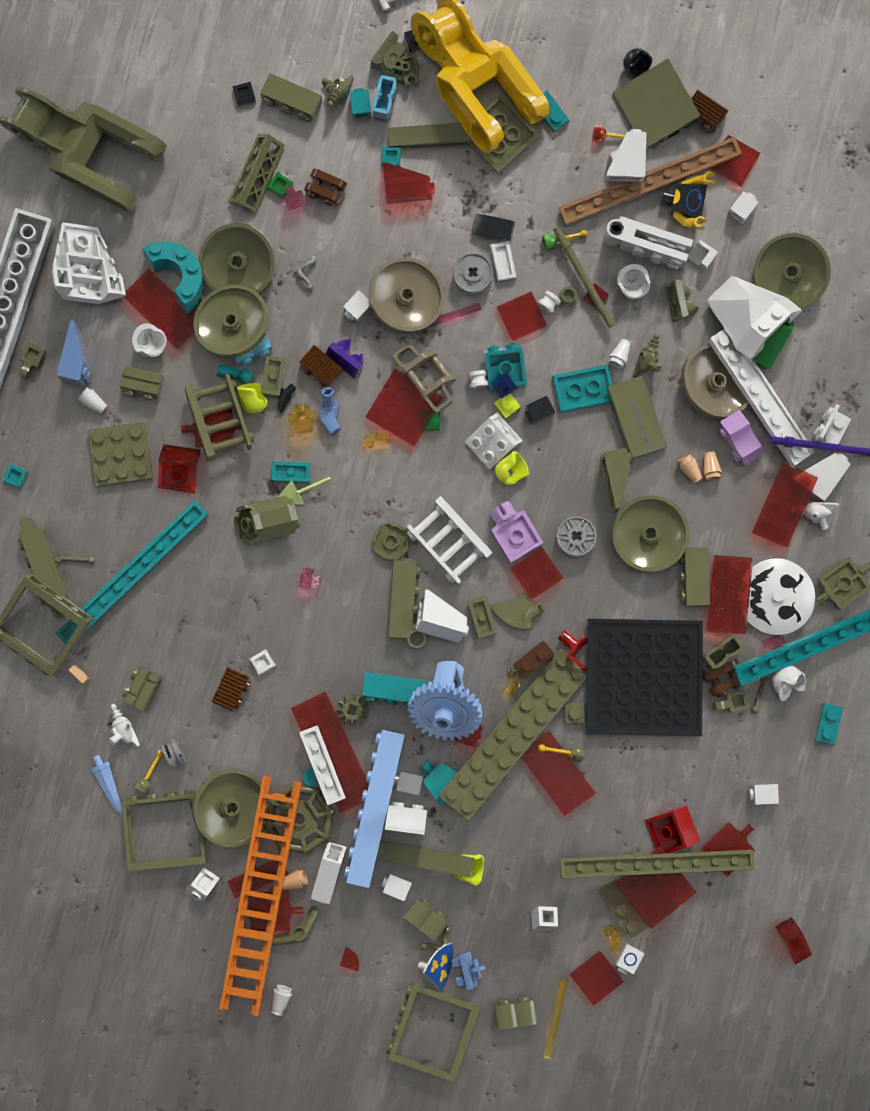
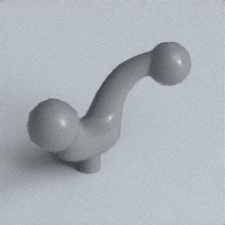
M315 256L310 257V261L299 265L297 270H294V273H297V278L302 279L306 283L307 290H312L313 285L303 274V270L317 262Z

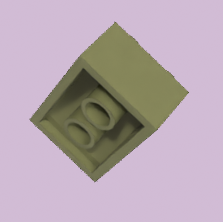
M627 448L607 451L601 456L613 513L617 512L621 506L631 463H633L631 452H627Z

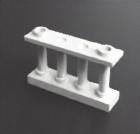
M440 496L435 501L437 505L435 510L414 529L410 524L407 526V535L413 541L417 539L447 572L445 576L452 584L456 582L459 585L461 583V580L458 578L459 575L479 557L482 558L484 556L487 559L493 552ZM445 514L450 519L448 524L426 543L419 534L440 515L443 516ZM458 528L463 533L461 538L439 557L432 548L453 529L456 530ZM471 542L475 547L474 552L452 571L445 562L466 543L469 544Z

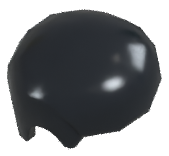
M636 47L626 53L623 59V67L629 75L636 78L649 70L653 59L645 49Z

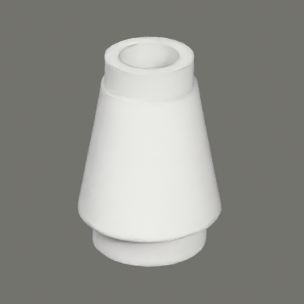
M625 339L620 340L609 356L610 365L619 369L626 365L631 342Z
M86 388L78 398L81 401L80 404L99 414L107 407L93 389Z
M277 985L276 989L273 990L272 1014L282 1016L292 997L291 988Z

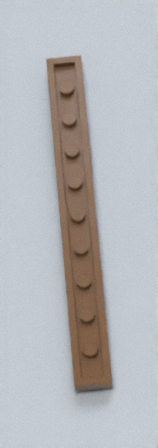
M732 137L645 172L643 182H620L560 206L559 211L567 226L737 158L742 153L735 137Z

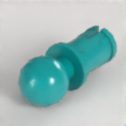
M218 364L216 376L225 377L226 374H229L231 379L239 378L242 383H249L253 378V374L249 369L238 371V366L234 368Z

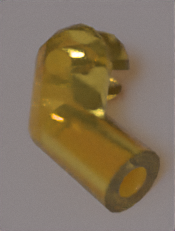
M373 432L364 437L363 445L366 448H372L376 441L390 443L391 434Z
M514 667L507 670L509 684L503 690L509 697L521 684L520 673Z
M613 925L605 926L603 932L612 941L610 951L620 953L622 934Z

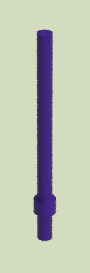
M785 436V438L770 437V444L784 445L786 448L802 447L870 456V448L800 440L791 436Z

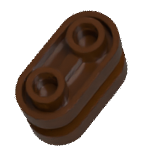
M313 168L310 177L314 181L313 183H306L304 187L306 195L313 199L318 197L324 200L323 203L332 207L334 204L338 205L341 196L337 192L338 190L345 191L347 183L338 177ZM323 183L330 186L331 189L327 190L321 187L320 184Z
M737 659L703 674L705 682L711 680L714 686L709 689L712 696L716 695L719 698L728 693L727 689L741 687L733 666L739 664ZM728 672L731 678L721 683L718 676Z

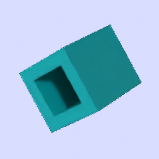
M357 88L350 92L353 119L372 117L369 91Z

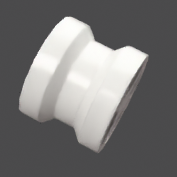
M546 290L543 299H540L537 304L543 310L552 314L555 306L559 305L561 300Z
M486 370L468 373V378L471 379L470 389H480L489 386L488 381H486Z

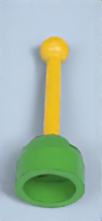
M582 230L581 233L567 235L565 237L566 239L576 238L580 236L587 237L588 232L586 230ZM552 234L542 235L545 250L552 249L559 241Z

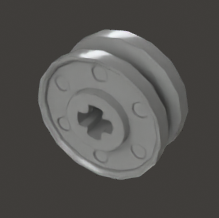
M468 253L457 260L454 265L453 278L455 285L460 291L465 294L476 295L481 294L490 286L493 270L491 263L486 257L478 253ZM474 270L477 271V272H476V277H474V276L469 277V276H470V272H469V271H472V272H474Z
M573 516L564 520L558 527L555 536L556 545L559 550L566 556L573 558L582 557L589 553L594 547L597 538L596 529L593 524L585 517ZM572 533H578L580 535V541L578 539L574 541L572 539Z

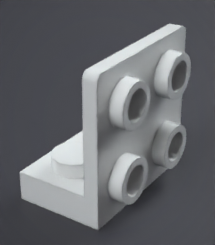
M836 404L833 407H829L824 412L821 418L824 421L823 424H820L813 433L814 441L839 444L851 421L849 417L837 412L840 405Z
M496 413L489 417L465 443L486 467L491 469L523 440Z

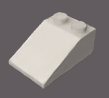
M393 802V805H388L385 830L424 835L427 810H423L424 806L412 804V808L404 807L405 803Z

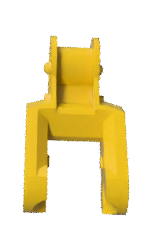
M438 0L437 11L429 15L426 12L418 11L412 15L410 23L415 41L427 57L437 61L442 68L435 77L442 100L482 152L489 154L494 151L504 138V133L499 123L486 112L472 93L473 90L492 78H497L515 103L518 113L530 125L549 116L550 108L546 97L509 46L496 40L483 43L474 31L473 22L470 20L467 10L458 0Z

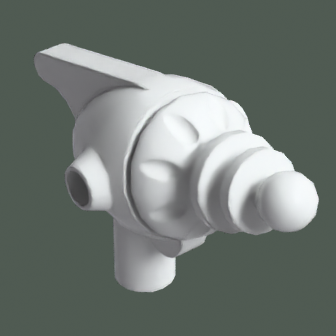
M810 502L805 507L804 505L801 507L797 506V508L791 507L790 511L791 513L797 512V515H805L813 523L819 522L821 530H825L828 528L826 517L830 516L831 510L838 508L839 504Z
M112 704L110 708L113 710L111 714H113L112 719H114L112 726L114 727L111 730L113 736L108 740L109 743L115 745L118 741L122 740L125 743H132L135 747H138L140 744L131 722L126 717L121 716L123 713H120V709L117 710V705Z

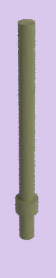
M559 226L554 228L553 231L560 242V248L567 254L608 328L613 327L615 323L571 248L570 240L566 239Z

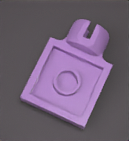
M506 501L500 504L505 515L502 514L498 506L490 511L496 523V526L491 531L511 563L541 545L543 541L525 511L516 512L511 503Z

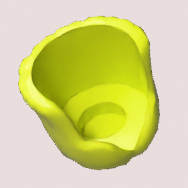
M246 383L237 387L240 404L245 412L254 414L266 408L267 398L261 394L260 384Z
M513 451L495 466V474L503 484L513 485L527 477L529 469L523 457L518 452ZM510 469L513 471L511 477L508 472Z
M461 854L462 856L474 858L471 877L453 874V876L459 881L478 886L483 877V855Z

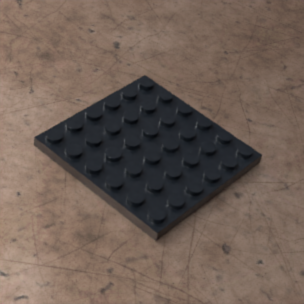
M587 619L586 734L702 736L703 621Z

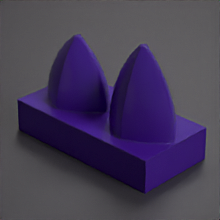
M350 339L341 340L337 343L332 342L325 354L342 367L346 373L355 378L363 366V353L348 354L351 346Z

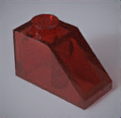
M792 917L775 926L779 938L795 965L812 955L803 932Z

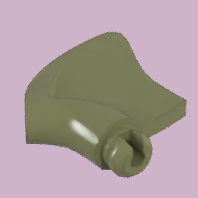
M525 593L514 600L492 604L493 611L503 622L514 628L524 630L532 629V621L540 615L539 613L544 611V607L540 602L534 605Z

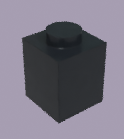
M547 395L526 405L527 411L524 412L529 422L532 421L534 425L555 415V410Z

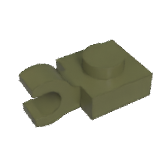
M27 343L20 357V361L24 362L19 371L21 377L28 379L32 367L38 369L46 353L44 349Z
M745 690L725 694L726 700L713 703L714 711L729 708V712L732 713L750 708Z

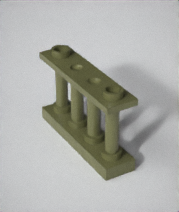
M229 374L225 375L226 383L199 391L197 389L194 390L192 384L185 386L187 401L207 462L215 460V454L219 450L244 443L247 450H251L252 443H254L252 432L247 430L235 394V390H237L235 380L231 379ZM229 391L231 401L207 408L199 407L198 401L200 398ZM234 408L237 416L236 419L211 426L209 424L205 425L203 418H206L207 415ZM240 425L243 436L216 444L214 442L211 443L209 438L212 435L211 433Z

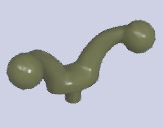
M449 926L445 927L441 946L422 943L421 949L432 948L437 951L443 945L448 944L447 934L451 932V928Z

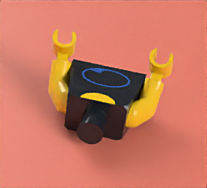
M711 171L706 172L704 175L694 176L681 181L676 185L674 193L663 191L661 202L672 204L670 214L682 226L698 227L701 231L705 230V227L700 224L708 222L702 216L707 191V185L705 184L706 182L710 185L715 184L714 180H709L711 176H715Z

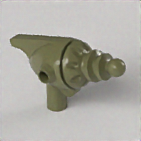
M353 75L346 79L339 78L334 81L326 77L322 79V84L326 85V91H328V107H332L346 95L353 81Z
M654 334V339H650L651 342H648L649 346L644 347L640 351L639 359L633 372L634 377H637L640 372L648 371L650 368L655 372L661 370V366L657 364L659 358L658 351L656 350L659 347L657 345L659 344V341H657L660 338L659 334Z

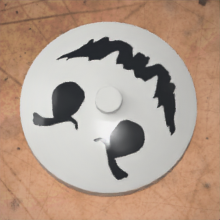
M768 559L754 565L742 578L738 589V605L744 619L757 631L768 635H785L796 631L807 622L814 609L815 590L808 574L797 564L785 559Z

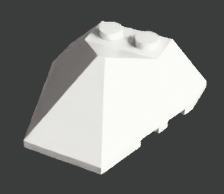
M64 222L61 224L52 267L54 288L64 300L101 304L126 295L123 278L120 273H117L114 267L115 262L106 251L107 246L98 227Z
M731 276L706 300L717 320L723 325L724 331L733 341L736 350L750 361L763 349L764 342L785 321L789 324L802 312V309L788 298L734 276Z

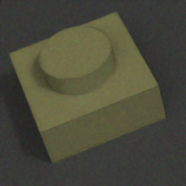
M584 703L564 704L565 723H585Z

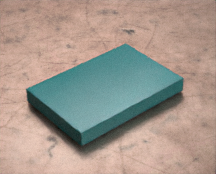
M608 364L552 376L560 413L611 403L606 388L613 385Z

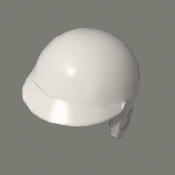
M631 264L625 266L619 272L617 282L626 297L631 299L641 298L649 291V273L643 266Z
M144 323L135 329L132 343L135 352L147 358L156 357L166 347L167 340L164 332L157 329L154 325Z
M787 666L776 671L773 675L772 685L781 701H785L789 697L793 688L802 692L805 690V674L795 666Z

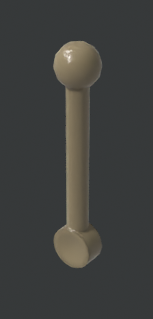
M59 554L55 556V561L57 562L64 560L93 564L95 561L93 557H62Z
M767 675L760 678L761 684L756 702L751 709L754 714L759 712L758 705L764 684L768 681Z

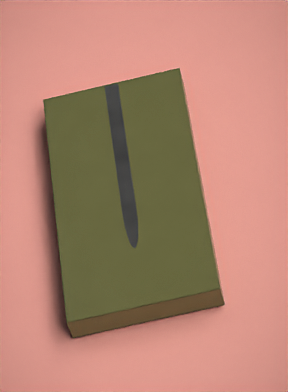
M643 375L607 386L613 409L628 452H631L632 459L667 448Z

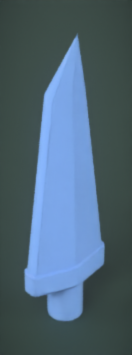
M100 755L93 757L96 767L91 770L114 810L123 815L122 805L109 762L103 763Z

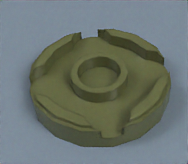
M392 522L386 523L378 527L374 532L372 539L373 549L384 560H399L409 550L410 538L407 535L406 529L401 525Z

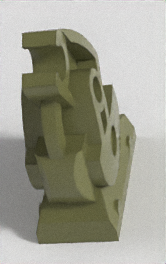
M392 31L371 59L370 66L375 69L380 68L385 75L394 77L398 81L404 80L406 87L410 86L408 82L410 78L415 80V85L418 84V61L414 54H410L406 50V46L398 42V35Z

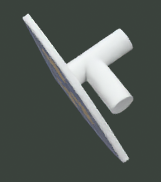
M453 943L443 945L435 951L428 963L419 962L418 969L424 970L423 973L440 992H442L450 974L453 959Z

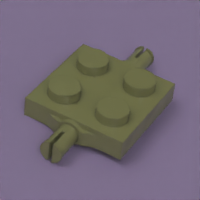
M848 557L819 577L818 581L825 593L816 598V601H819L818 604L821 605L830 599L841 610L870 590V585L865 577V574L870 571V567H868L870 562L860 568Z

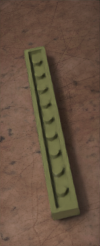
M753 850L559 859L560 879L755 869Z

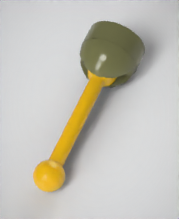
M543 744L538 747L540 752L550 751L568 754L569 758L575 762H582L584 758V748L574 746L569 751L549 748Z
M162 750L157 751V757L145 778L138 779L133 788L147 794L150 788L148 779L159 759L164 756Z

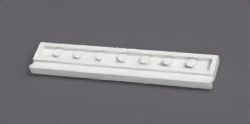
M724 329L707 341L770 436L784 438L785 436H791L795 439L807 440L753 359L751 361L736 350L733 341ZM776 444L791 467L815 452L810 448H786L784 445Z

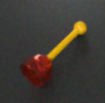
M595 125L592 139L602 141L606 136L624 139L625 135L607 133L604 127Z

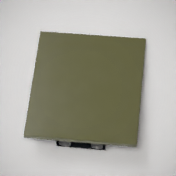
M669 59L664 60L613 91L632 128L646 132V149L659 141H666L686 129L687 124L701 117Z

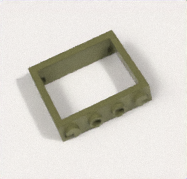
M31 573L23 578L0 615V642H4L13 652L25 657L28 663L36 665L43 674L53 677L60 671L94 618ZM26 588L78 624V627L54 664L2 627Z
M196 790L184 791L185 795L178 796L177 792L165 793V797L159 798L157 794L146 795V799L139 800L138 796L126 797L127 801H122L128 872L207 863L205 837L199 831L200 856L135 862L130 806L193 800Z
M414 982L413 986H408L405 997H408L406 1005L402 1004L399 1012V1016H402L401 1021L394 1026L392 1034L395 1035L393 1043L389 1042L386 1053L389 1054L388 1059L455 1083L480 1010V1005ZM417 991L470 1010L449 1073L396 1055Z

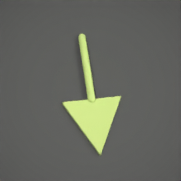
M325 478L298 491L291 480L278 497L287 496L289 499L292 498L296 505H304L299 494L326 483L331 478Z

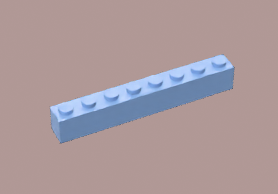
M386 730L377 733L375 744L378 745L377 752L372 753L370 763L374 764L372 771H368L366 779L369 787L368 790H364L361 800L365 804L364 809H359L357 820L361 822L359 829L355 828L353 840H356L354 848L350 847L348 859L352 860L350 867L346 866L343 877L347 878L346 883L366 888L370 887L405 736L403 734Z

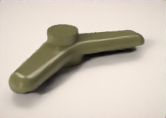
M312 906L299 926L293 930L274 935L272 945L305 942L319 914L318 908Z

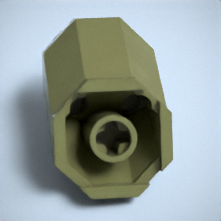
M281 496L236 508V512L239 513L237 517H234V525L238 538L244 539L245 542L243 543L245 545H250L295 533L296 529L300 527V521L295 509V501L287 496Z

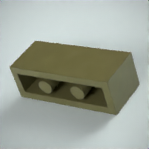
M269 73L260 93L263 102L271 106L274 104L278 105L281 110L287 113L292 111L303 120H314L322 102L320 94Z
M708 547L686 548L685 553L680 559V564H683L680 581L684 583V591H681V602H685V607L709 606Z

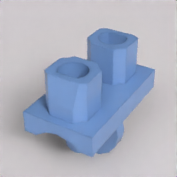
M471 951L462 953L452 959L454 970L460 968L463 970V975L456 977L457 987H466L469 990L478 986L477 979L482 978L481 971L486 969L485 965H479L478 959H472Z

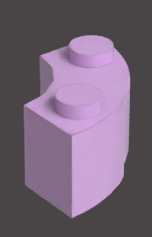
M740 410L720 421L722 427L720 433L725 440L727 439L734 451L732 456L736 462L740 461L743 466H746L763 455L761 444L754 435L750 423Z

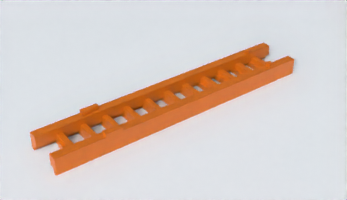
M265 775L262 778L219 1008L222 1010L229 1009L231 995L253 999L251 1014L254 1016H259L303 783L294 781L291 798L286 797L284 794H269L272 777ZM268 799L290 803L288 816L265 813ZM264 818L286 822L284 836L263 833ZM266 838L282 841L281 854L274 855L258 852L260 839ZM257 857L279 861L277 875L255 871ZM253 876L276 880L273 894L252 891ZM253 896L272 900L270 913L247 909L249 897ZM246 916L268 920L266 932L244 928ZM242 936L264 940L263 951L240 948ZM238 956L261 960L259 971L237 967ZM235 976L257 979L255 991L233 987Z

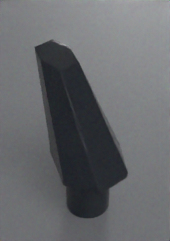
M292 383L286 389L281 388L277 409L281 414L292 398L290 395L296 390Z

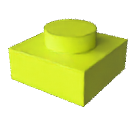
M510 392L494 403L505 419L521 408Z

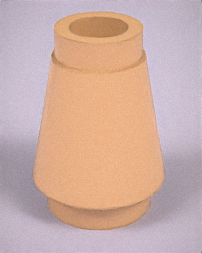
M705 453L703 476L706 477V481L721 479L722 470L716 453Z
M691 454L684 456L678 461V467L693 483L703 478L696 459Z
M296 870L285 876L282 891L300 889L308 885L305 871Z

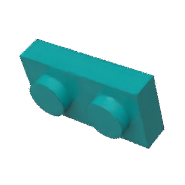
M546 90L543 94L548 101L550 113L544 120L553 132H556L567 124L570 119Z
M272 461L271 481L290 482L292 480L293 482H310L311 463Z
M823 703L815 741L835 745L843 707Z

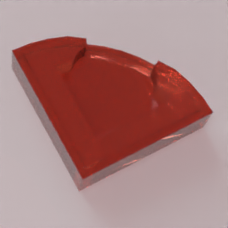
M345 947L340 966L359 971V960L356 953L352 949Z

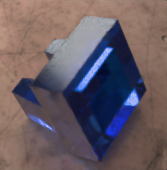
M507 372L491 381L492 386L501 398L517 389V386Z

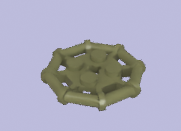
M290 783L287 788L278 794H284L286 797L292 794L294 783ZM302 786L301 794L312 796L308 801L299 799L297 813L298 815H303L304 818L302 819L303 824L295 823L293 838L301 839L302 845L291 843L290 851L308 855L314 848L331 838L330 830L335 810L330 805H327L324 796L320 792V788ZM315 798L323 808L324 812L318 813V811L312 804ZM268 800V814H275V808L277 807L281 810L280 816H288L290 803L282 806L279 804L280 801ZM325 815L323 831L317 828L320 816ZM266 819L263 826L269 834L279 835L274 826L280 825L285 833L286 822H273L272 819ZM314 832L319 834L317 838L306 844V837ZM274 840L281 851L283 842Z

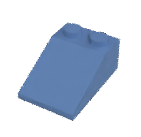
M70 320L57 377L62 382L85 387L86 382L88 383L90 380L91 372L89 371L80 328L75 321Z

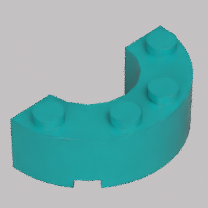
M161 241L142 247L144 258L154 272L161 269H170L176 271L182 277L180 285L174 290L175 298L185 313H189L198 304L203 290L202 271L196 256L186 247L174 242Z

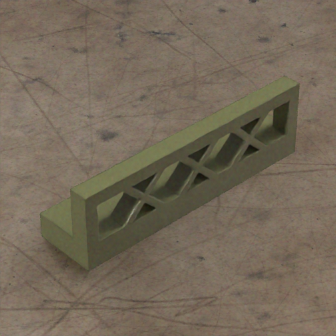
M257 134L228 202L256 213L285 144L269 134ZM271 143L277 145L274 154L270 153ZM265 160H268L269 167L267 171L263 172L262 164ZM260 177L261 186L256 189L255 180ZM251 194L254 197L252 206L246 203L248 196Z

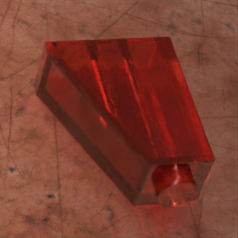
M383 162L387 204L432 200L435 186L434 182H430V176Z

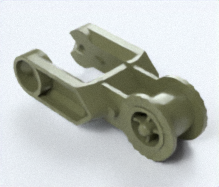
M18 86L15 93L21 100L11 118L0 117L1 126L14 133L18 138L45 148V151L51 155L48 169L65 181L123 211L132 213L136 205V193L85 166L103 133L154 161H157L162 156L167 147L166 143L153 134L97 105L83 102L74 112L69 109L65 111L35 91Z

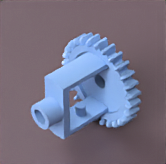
M455 661L439 662L433 683L430 681L428 687L426 684H423L421 688L418 687L412 693L408 704V716L412 718V723H416L415 727H422V733L429 731V737L435 734L436 739L442 736L444 741H446L447 737L454 741L455 736L462 740V735L466 738L469 736V733L473 735L474 731L478 730L481 724L483 714L479 699H475L474 693L469 695V689L465 690L462 681L464 668Z

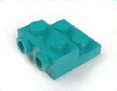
M517 342L506 343V347L499 348L498 345L487 346V350H483L489 390L527 385L523 348L521 345H517Z

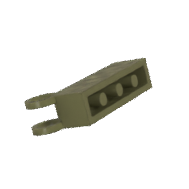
M394 560L389 638L407 639L408 645L411 648L421 649L426 644V635L416 631V624H413V616H417L418 605H414V599L419 596V586H416L415 583L416 578H420V567L414 561ZM415 633L423 636V642L418 646L413 645L410 641L411 636Z

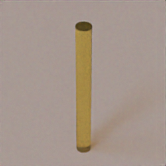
M560 979L544 1056L552 1058L568 980Z

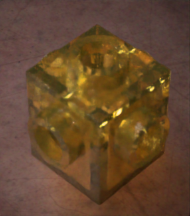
M305 403L296 404L295 408H291L292 413H289L288 417L289 425H293L294 433L314 431L313 422H316L315 411H311V407Z

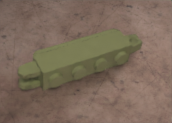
M22 516L19 519L22 533L19 534L20 539L18 543L21 550L26 552L25 562L28 568H32L37 578L67 599L69 594L45 531L38 527L35 528L34 523H32L33 521H31L32 519ZM39 597L41 603H45L50 608L56 619L65 616Z

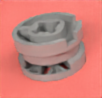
M176 739L171 740L169 744L161 745L163 754L171 769L177 768L179 764L183 765L186 763L184 754Z

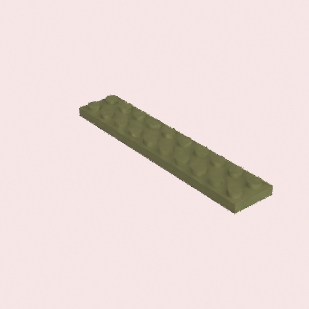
M560 648L438 795L439 798L467 821H469L587 678V671L581 669L566 656L568 653Z

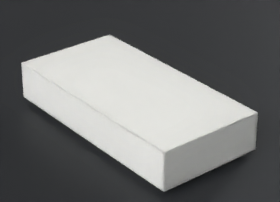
M509 241L491 244L497 281L503 282L516 279Z

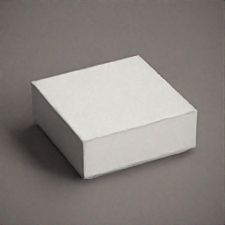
M266 649L250 658L259 676L276 666Z

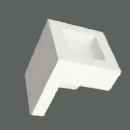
M699 239L687 259L705 271L718 252Z

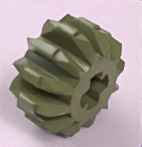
M351 694L350 701L346 695L343 696L346 703L338 701V704L343 706V709H336L337 712H343V714L338 716V719L346 717L343 722L345 725L350 719L351 727H354V720H357V723L361 725L362 722L359 717L367 719V716L363 715L362 712H369L368 708L362 709V706H365L367 701H363L360 704L359 702L362 699L360 695L356 701L354 700V694ZM350 705L358 707L356 710L357 714L352 716V713L349 715L347 712L350 710Z

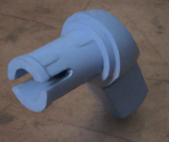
M328 387L322 390L323 402L321 404L320 420L327 432L332 436L341 430L336 419L339 403L334 399V390Z

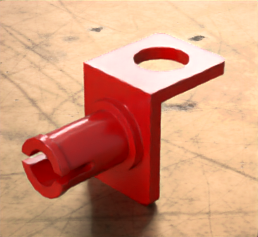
M564 630L562 634L567 639L560 635L558 640L570 649L566 656L581 669L587 671V668L575 658L576 654L587 643V637L582 636L577 640L567 630Z

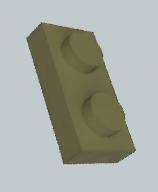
M266 356L261 394L280 397L285 358Z
M487 597L468 601L478 639L497 634Z

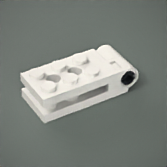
M620 216V219L611 220L604 233V241L607 245L617 246L620 244L619 249L632 253V256L640 259L642 257L648 258L654 264H666L672 270L683 269L693 243L692 239Z

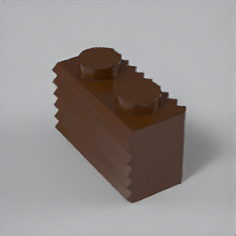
M697 89L691 98L701 116L696 121L701 124L704 130L715 133L729 110Z
M315 345L299 361L300 369L308 376L312 374L316 378L314 381L322 388L324 386L330 388L343 373L342 367Z
M543 640L515 662L513 666L523 679H526L527 676L533 674V671L535 672L542 664H545L551 657H554L555 653Z
M227 667L211 702L232 712L235 709L239 710L243 701L240 697L243 691L247 692L251 681H249L250 677Z

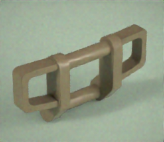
M406 344L393 354V358L402 369L401 372L404 376H408L420 392V397L428 403L435 414H439L453 403L446 387L453 384L456 378L441 363L435 350L420 354L411 344ZM407 350H411L417 358L404 366L398 357ZM431 361L443 377L426 389L413 371L424 363ZM443 389L447 396V401L439 407H435L429 398Z

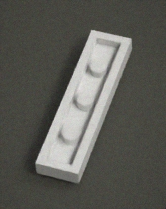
M318 725L299 732L327 805L345 799L346 797Z

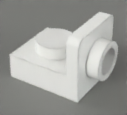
M203 868L191 884L188 892L195 900L205 902L220 878Z

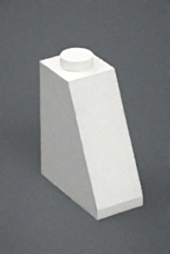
M640 129L627 131L607 171L605 180L644 181L646 132H642Z
M834 453L794 476L791 482L819 502H824L851 464L843 454Z
M425 590L419 599L416 631L459 643L468 633L467 617L431 591Z
M328 842L311 899L321 904H330L347 847Z

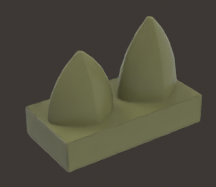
M681 279L666 284L673 322L689 317L699 309L694 303L685 300L692 289L682 283Z

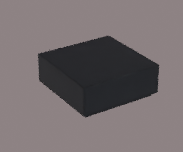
M251 81L232 86L238 106L256 101Z

